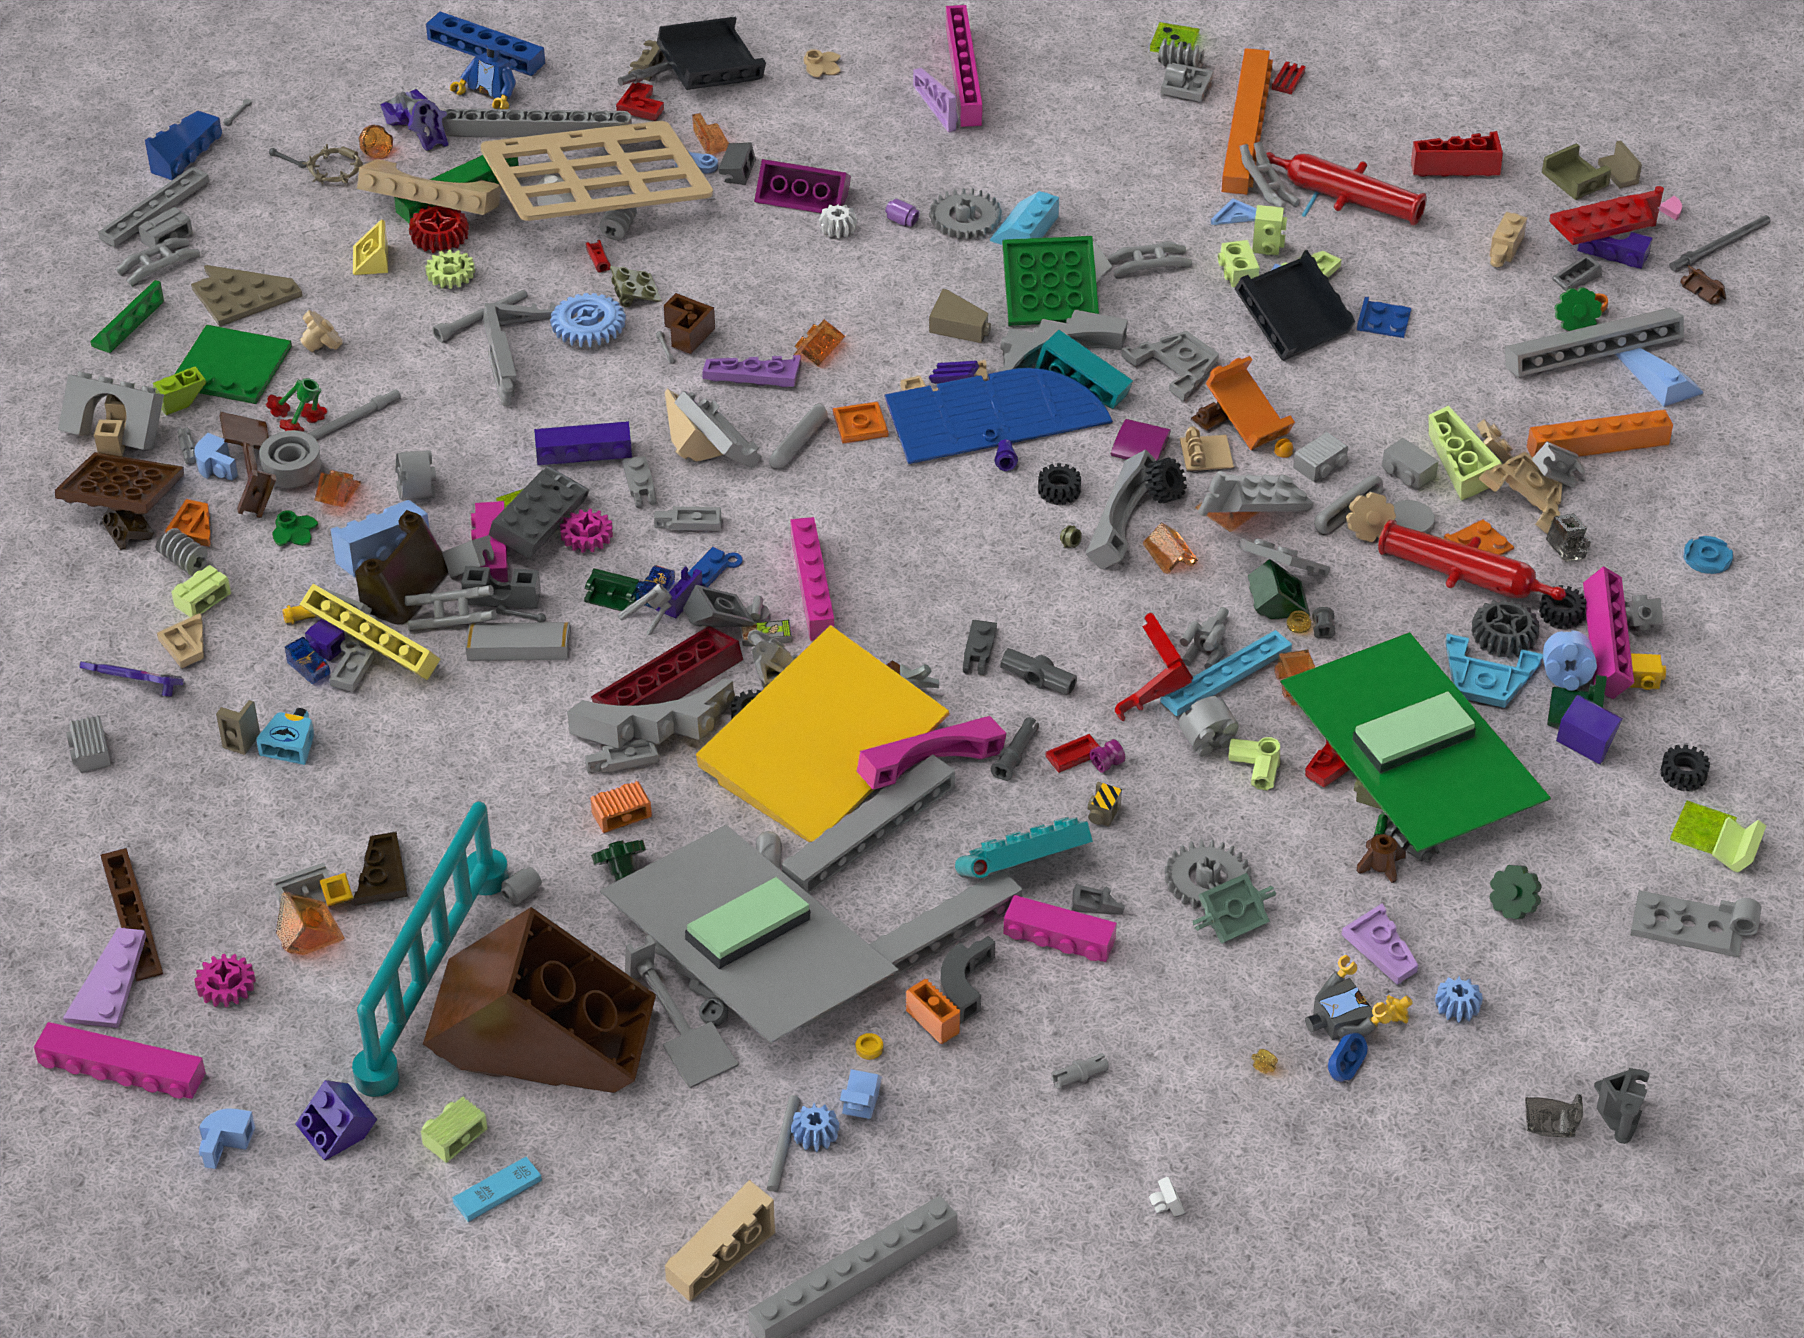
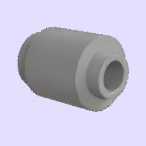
M532 867L523 868L502 882V896L507 902L513 901L515 904H518L538 891L542 880L537 871Z

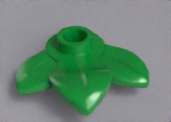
M282 511L277 515L275 521L276 528L272 532L273 540L279 546H283L288 542L301 546L308 545L311 541L309 530L315 528L318 522L309 515L297 516L293 511Z

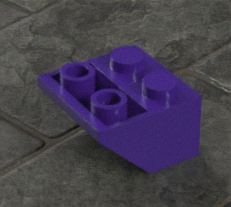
M325 1080L295 1125L322 1159L326 1161L363 1140L378 1119L348 1083Z

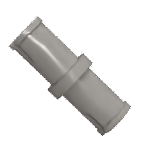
M1100 1053L1083 1061L1080 1059L1075 1060L1070 1066L1052 1071L1053 1083L1058 1081L1055 1084L1057 1088H1062V1086L1078 1080L1080 1082L1086 1081L1089 1076L1108 1070L1107 1058L1101 1060L1105 1058V1055Z

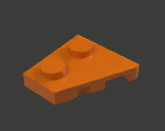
M186 499L165 532L167 533L169 530L177 528L192 538L194 542L209 547L211 545L208 503Z

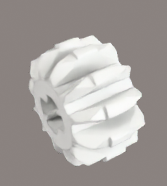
M829 205L828 208L822 210L819 225H821L823 234H828L829 238L834 235L838 239L841 235L847 238L848 234H854L857 218L854 210L848 208L847 205Z

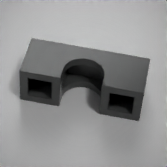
M465 566L461 582L462 590L489 585L494 589L493 595L468 599V605L538 608L541 593L539 570L514 569L511 581L499 582L491 576L490 567Z

